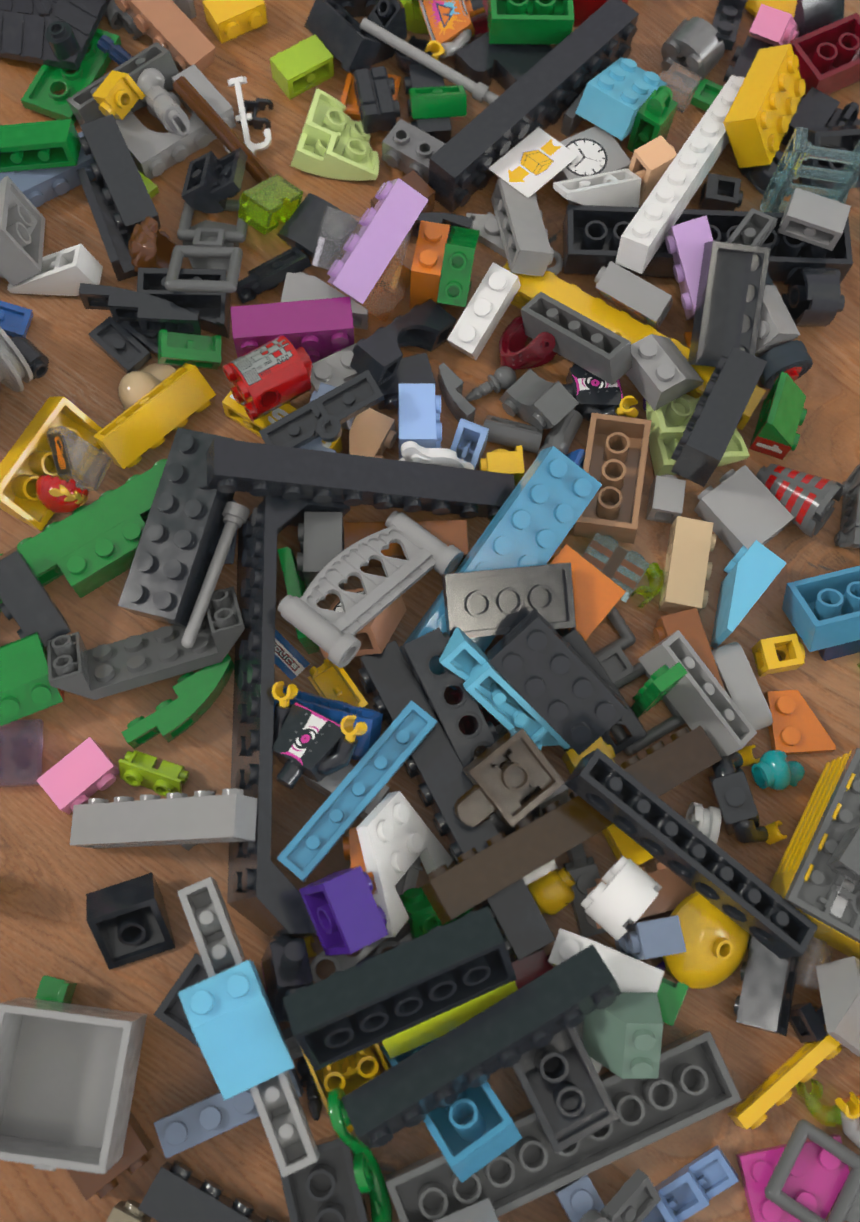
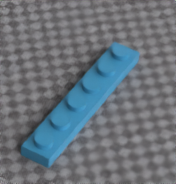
M411 700L280 853L277 860L305 882L433 730L438 721Z

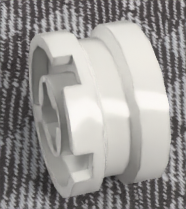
M692 802L687 810L685 819L717 844L721 827L720 808L709 806L707 809L703 808L700 803Z

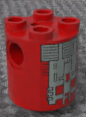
M282 335L222 366L230 383L233 382L234 387L230 388L233 397L239 405L244 402V409L251 421H255L307 393L312 388L311 372L313 366L309 355L302 346L295 349L291 342Z

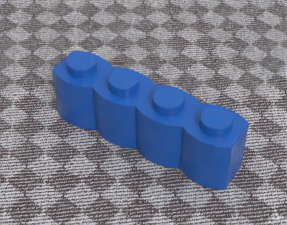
M286 686L283 687V692L285 695L287 694ZM298 691L297 696L289 702L293 705L296 701L341 724L345 716L356 715V720L353 724L354 729L358 722H365L368 728L365 734L356 736L358 743L351 758L353 760H361L380 738L383 714L375 710L355 707L342 701L325 699L321 696ZM274 698V711H275V704L279 702V701L276 700L275 698Z

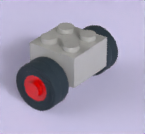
M767 271L755 356L767 361L760 376V381L766 389H770L781 372L788 373L792 380L795 381L808 372L813 363L804 343L799 340L793 341L800 333Z

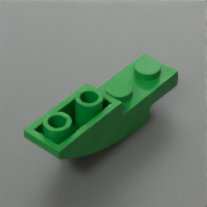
M227 654L220 663L204 667L196 673L188 672L177 680L178 684L172 687L178 696L177 699L174 701L168 699L160 703L155 708L156 712L146 718L140 716L132 720L127 725L128 729L121 732L127 743L133 749H136L160 733L169 743L197 722L216 701L231 677L234 663L230 655Z

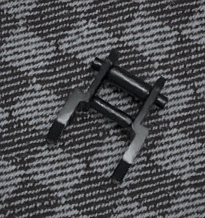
M256 98V101L244 100L246 113L247 111L253 112L252 119L247 120L248 125L254 126V129L262 130L263 124L266 125V129L271 128L270 120L256 116L257 112L265 111L266 105H268L269 110H273L274 103L269 99Z

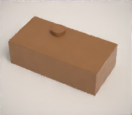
M591 413L583 470L599 481L602 486L576 521L573 536L634 544L638 527L652 420Z

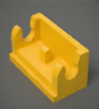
M324 659V663L318 668L315 666L311 667L309 670L310 676L307 678L319 696L325 699L342 701L355 707L369 709L368 702L344 668H338L329 659Z

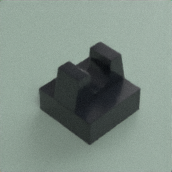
M810 1002L791 1006L789 1022L801 1043L817 1042L828 1035L823 1026L825 1018L822 1006L818 1008L817 1006H812Z

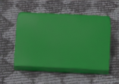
M462 85L409 89L413 119L460 117L467 114V95Z

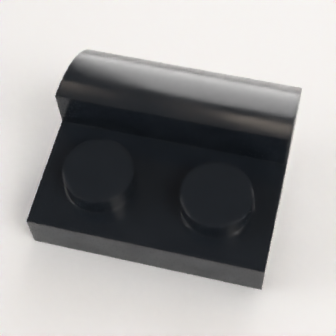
M240 147L218 159L210 151L191 161L181 195L183 200L200 212L213 214L225 211L227 198H233L241 190L247 161L246 153Z

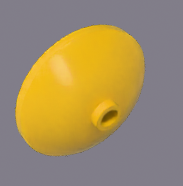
M698 892L692 893L682 900L670 915V917L679 916L687 952L663 956V961L668 972L677 981L688 985L690 988L705 989L721 983L738 968L747 951L750 934Z

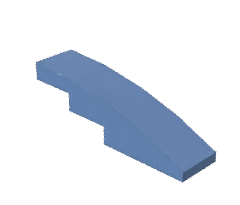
M719 1145L708 1150L655 1186L661 1200L642 1222H682L707 1207L711 1198L739 1182V1176Z

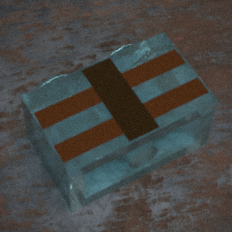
M598 532L582 555L583 558L626 591L620 598L625 603L650 565L641 554L624 549L611 536L601 535Z

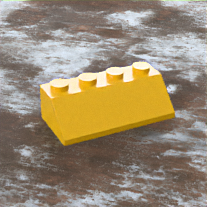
M64 396L49 397L0 463V509L33 528L42 531L55 512L47 509L37 498L36 482L38 478L42 475H51L53 477L57 476L66 482L71 478L77 482L101 448L93 436L102 428ZM48 434H61L71 473L58 474Z

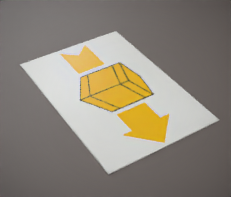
M538 127L488 169L529 198L577 158L578 155Z

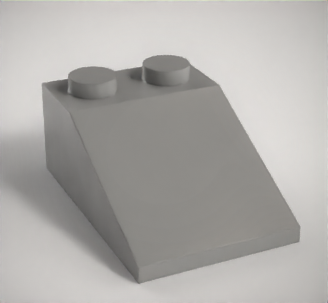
M6 176L0 182V277L5 278L14 287L42 272L46 218L13 181Z

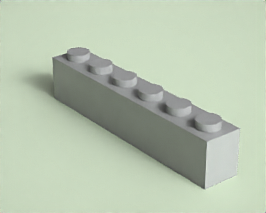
M234 788L222 789V795H215L213 791H194V797H188L186 793L172 792L167 793L166 799H161L159 795L144 794L140 795V800L134 801L133 797L116 796L113 802H109L108 799L90 798L88 799V804L74 805L70 846L99 849L255 841L257 798L244 796V790Z

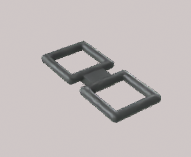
M227 199L225 211H239L236 230L229 231L218 228L190 229L194 210L196 209L184 202L177 238L181 241H193V246L176 245L173 248L164 284L166 290L172 292L234 293L237 290L243 251L239 247H225V242L242 243L245 241L251 203L248 200ZM183 257L230 259L226 281L179 279Z
M614 606L606 616L621 638L595 652L594 655L616 687L620 689L644 674L648 679L651 677L641 662L632 666L624 654L623 650L632 646L636 642V637ZM555 629L561 636H563L559 629ZM666 696L662 700L673 716L648 730L646 736L624 749L623 752L626 755H634L686 723ZM615 723L611 727L610 732L617 742L628 737L621 724Z
M801 1119L797 1122L764 1190L765 1197L801 1222H860V1156L809 1121ZM807 1138L851 1167V1171L827 1221L782 1191Z

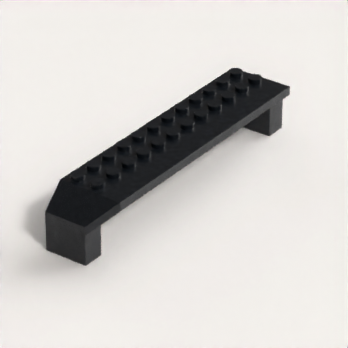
M267 495L258 507L253 509L246 523L238 529L236 596L245 630L235 642L231 788L244 790V796L257 798L255 841L229 842L227 903L268 936L283 934L318 936L301 893L271 861L274 721L272 687L274 685L277 535L288 525L298 526V523H304V512H343L344 517L350 511V506L344 505L343 502L334 501L316 503L313 499L306 498L286 500L282 496Z

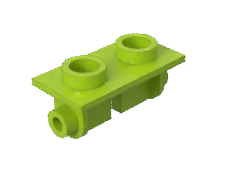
M134 750V752L128 751L124 760L119 759L118 761L120 779H123L132 786H143L152 789L164 797H167V793H182V783L185 784L189 777V771H186L184 766L166 760L162 761L159 769L154 768L157 763V757Z

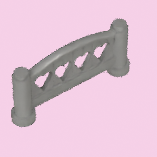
M394 511L385 522V526L388 528L373 533L340 552L316 575L303 593V596L300 598L297 596L293 597L290 594L285 596L278 605V611L281 612V616L327 652L329 654L328 659L338 668H343L355 657L360 649L361 641L354 636L431 569L434 568L441 576L442 574L453 573L460 564L464 553L454 545L447 546L403 512ZM390 543H398L403 549L406 560L385 556L381 551L389 549ZM377 559L381 562L386 577L364 573L360 568L368 566L369 560ZM356 576L361 580L365 594L344 591L340 589L339 585L347 583L348 577ZM327 594H336L340 599L344 613L322 609L316 603L325 601Z

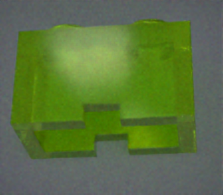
M276 174L241 194L238 218L265 235L278 227V221L283 223L288 221L301 204L303 191Z

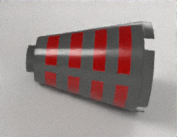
M770 464L768 467L763 466L756 475L766 488L794 516L791 522L811 538H813V535H817L835 509L833 507L835 503L833 499L839 502L845 489V485L840 482L776 464Z

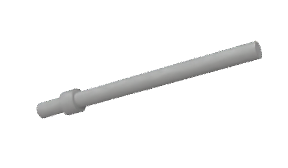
M364 17L361 21L360 28L452 83L464 86V89L471 93L472 98L491 104L499 97L489 91V87L481 82L475 83Z

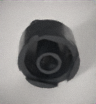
M795 267L788 273L784 284H789L787 294H782V299L796 326H827L833 321L837 312L843 310L845 298L841 294V274L839 269Z

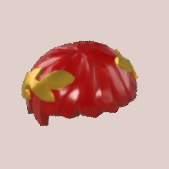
M42 475L36 482L37 498L52 512H72L84 505L89 498L88 490H81L76 487V481L72 478L66 482L57 476Z

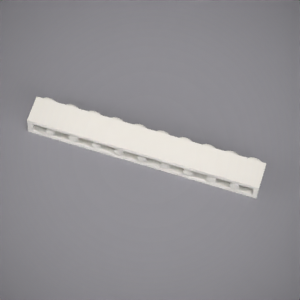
M731 75L621 235L616 264L640 274L644 272L668 235L669 229L675 225L728 144L729 138L723 122L745 79L744 77Z

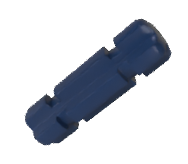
M102 35L97 43V47L105 54L108 53L109 57L118 65L133 57L121 46L115 45L114 41L107 35Z

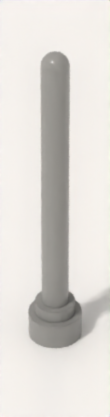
M226 502L222 515L224 516L223 522L225 526L181 641L182 646L185 648L193 647L236 530L246 523L250 514V510L241 504Z

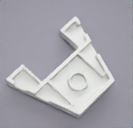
M400 791L388 793L357 827L367 873L373 872L377 888L372 895L376 904L384 911L387 919L385 926L389 935L383 938L395 937L409 919L395 885L415 860L420 857L427 874L444 864L448 867L453 861Z

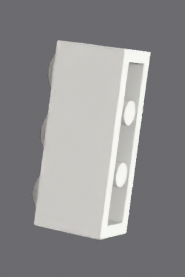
M494 262L491 264L447 338L453 348L475 361L477 360L521 286L518 276Z

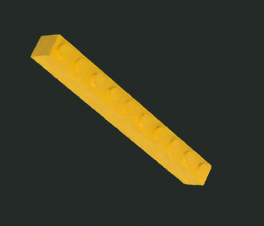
M507 261L503 268L510 272V268ZM545 271L543 277L515 274L518 276L521 286L511 304L520 309L538 293L542 292L611 331H618L631 344L650 334L667 337L657 332L654 327L644 325L633 319L628 313L609 306L604 300L587 294L577 285L563 281L551 271ZM670 338L688 361L690 349L683 346L678 340ZM691 365L704 382L686 394L696 399L703 394L715 367ZM758 384L736 427L740 430H743L766 392Z

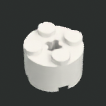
M624 856L602 877L604 882L601 881L580 904L585 908L584 912L616 941L627 932L625 927L628 924L635 923L659 894L658 891L662 889V886L637 864Z

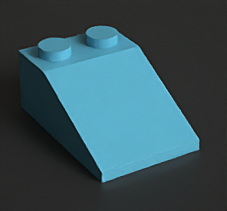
M757 540L749 549L743 545L724 569L728 575L721 582L710 645L714 649L735 630L787 564Z
M247 960L178 992L190 1027L224 1101L295 1067L254 961Z

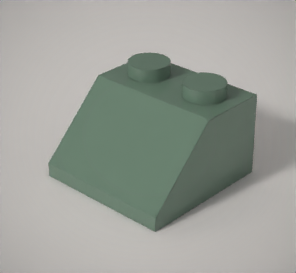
M621 992L622 994L618 995L615 1002L609 1007L601 1010L596 1009L585 1016L582 1043L591 1058L622 1079H658L663 1019L657 992Z

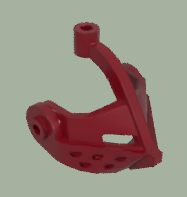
M522 315L517 316L506 327L499 341L501 366H508L513 370L536 368L547 364L556 354L561 356L553 351L556 343L555 337L549 332H542L525 347L529 336L525 335Z

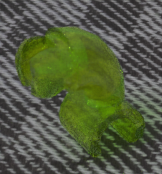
M656 562L649 564L644 569L649 585L639 586L631 595V597L636 594L644 596L645 600L638 606L639 608L645 607L653 597L659 594L663 587L665 575L663 569L661 570Z
M811 1079L813 1089L809 1094L804 1083L799 1082L796 1084L798 1094L804 1097L807 1109L820 1124L829 1127L842 1124L841 1110L837 1105H823L818 1101L823 1094V1087L819 1081Z

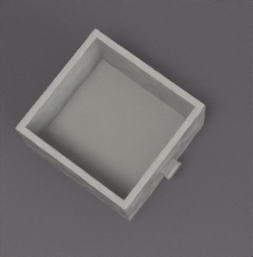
M26 997L0 1003V1160L33 1164L35 1169L55 1171L56 1168L105 1174L123 1155L147 1014Z

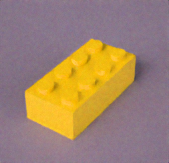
M791 44L759 49L723 122L739 168L771 164L776 152L779 150L784 134L788 131L789 123L797 111L801 97L805 94V81L800 77L798 57L794 55Z

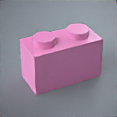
M761 4L749 31L753 38L775 46L789 44L790 41L799 36L798 26L792 14Z
M89 737L36 781L61 811L70 814L73 811L74 805L88 804L89 797L95 792L109 788L116 781L117 778L115 776L119 773V769L99 744Z

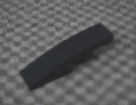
M80 283L79 295L85 309L110 310L114 321L139 322L142 333H159V330L164 329L167 332L201 335L198 315L171 302L141 292L113 286Z

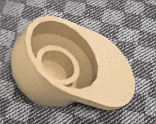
M154 363L143 368L141 371H132L126 374L121 379L118 387V396L124 408L127 410L174 373L176 369L171 365Z

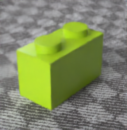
M316 34L301 40L298 44L270 58L272 78L289 100L334 76L333 55Z

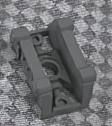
M860 464L855 467L847 480L842 483L845 485V489L842 494L840 531H838L834 538L835 545L840 548H860Z

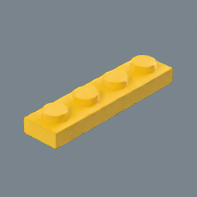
M829 1034L817 1042H807L728 1113L729 1117L736 1126L747 1130L749 1127L751 1129L757 1128L766 1120V1112L774 1104L779 1106L785 1103L792 1096L791 1089L797 1083H804L810 1080L817 1073L816 1066L824 1059L830 1060L842 1050L841 1043Z

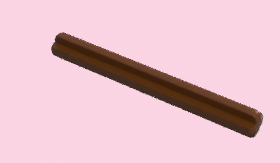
M179 77L173 83L175 92L230 153L240 147L247 155L245 169L266 192L272 191L277 186V179L185 77Z

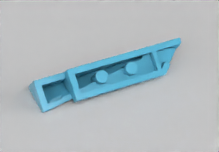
M457 627L450 637L439 662L464 679L463 686L465 690L509 731L514 727L523 728L539 750H542V746L558 745L563 749H569L571 746L488 662L487 655Z

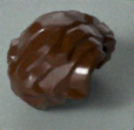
M146 216L145 220H142L140 224H136L130 236L128 249L132 258L131 264L136 272H138V268H169L172 251L176 246L166 232L158 231V222L150 216Z

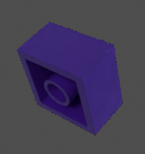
M361 866L334 872L299 889L326 956L352 954L389 935L385 926L387 924L385 913L376 904L371 892L373 890L371 879L362 870Z

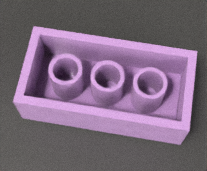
M399 178L384 182L375 195V198L378 199L377 204L374 208H367L359 221L362 228L358 234L350 235L343 247L347 252L342 260L336 259L327 272L331 276L328 283L360 304L365 302L428 202L426 197Z

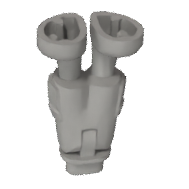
M155 68L145 69L139 75L136 83L145 94L141 101L147 103V109L150 114L163 123L168 132L177 135H187L190 122L186 113L180 108L179 98L174 93L167 92L164 89L165 79L159 70Z

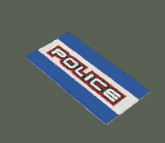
M275 630V664L292 681L310 663Z

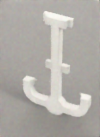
M243 76L231 78L228 80L229 87L235 86L240 115L235 116L236 122L241 121L244 144L255 155L256 151L265 150L270 146L272 142L270 128L264 129V142L257 144L251 142L247 120L252 119V114L245 111L241 84L247 83V78Z

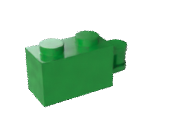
M660 86L657 90H654L637 111L626 149L634 153L635 149L661 135L665 140L667 139L678 103L672 100L673 93L670 88Z

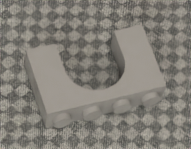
M194 64L172 77L173 83L179 77H185L231 129L236 126L233 107ZM176 92L175 94L180 102L192 114L189 120L190 128L187 135L152 131L146 128L131 110L123 120L115 119L137 169L150 180L160 176L165 170L176 163L184 161L189 155L200 148L206 147L217 138Z

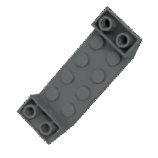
M234 586L218 589L213 592L207 608V615L204 616L196 641L191 648L182 646L181 641L186 628L177 625L164 626L157 630L141 635H133L114 643L99 645L90 650H86L79 632L60 635L55 639L48 640V675L51 687L97 700L222 662L245 630Z

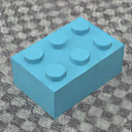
M621 57L587 83L576 114L616 138L623 140L631 133L637 111L654 90H657L660 86H666L667 83L662 81L656 73L645 71L638 67L635 61Z

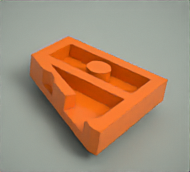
M799 690L767 691L763 694L773 718L772 725L768 726L772 750H781L787 755L826 753L836 750V745Z

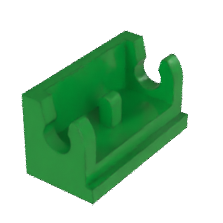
M161 329L158 334V364L182 366L188 363L195 365L197 368L217 370L222 363L221 335L204 336L167 332V330Z

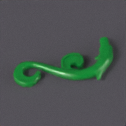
M339 1087L334 1088L328 1094L330 1121L337 1135L354 1153V1176L362 1194L369 1192L371 1222H392L391 1201L382 1170L371 1149L358 1140L357 1136L347 1130L346 1127L350 1126L351 1122L341 1100L342 1097L346 1096V1093Z

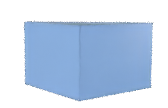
M463 418L459 421L450 449L456 451L457 458H463L466 462L471 463L474 466V470L477 469L479 459L486 448L489 428Z

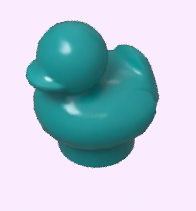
M769 750L761 756L759 763L752 766L751 772L755 783L760 788L765 789L769 787L778 791L787 788L789 785L797 786V783L805 775V769L798 761L787 762V754L785 752Z

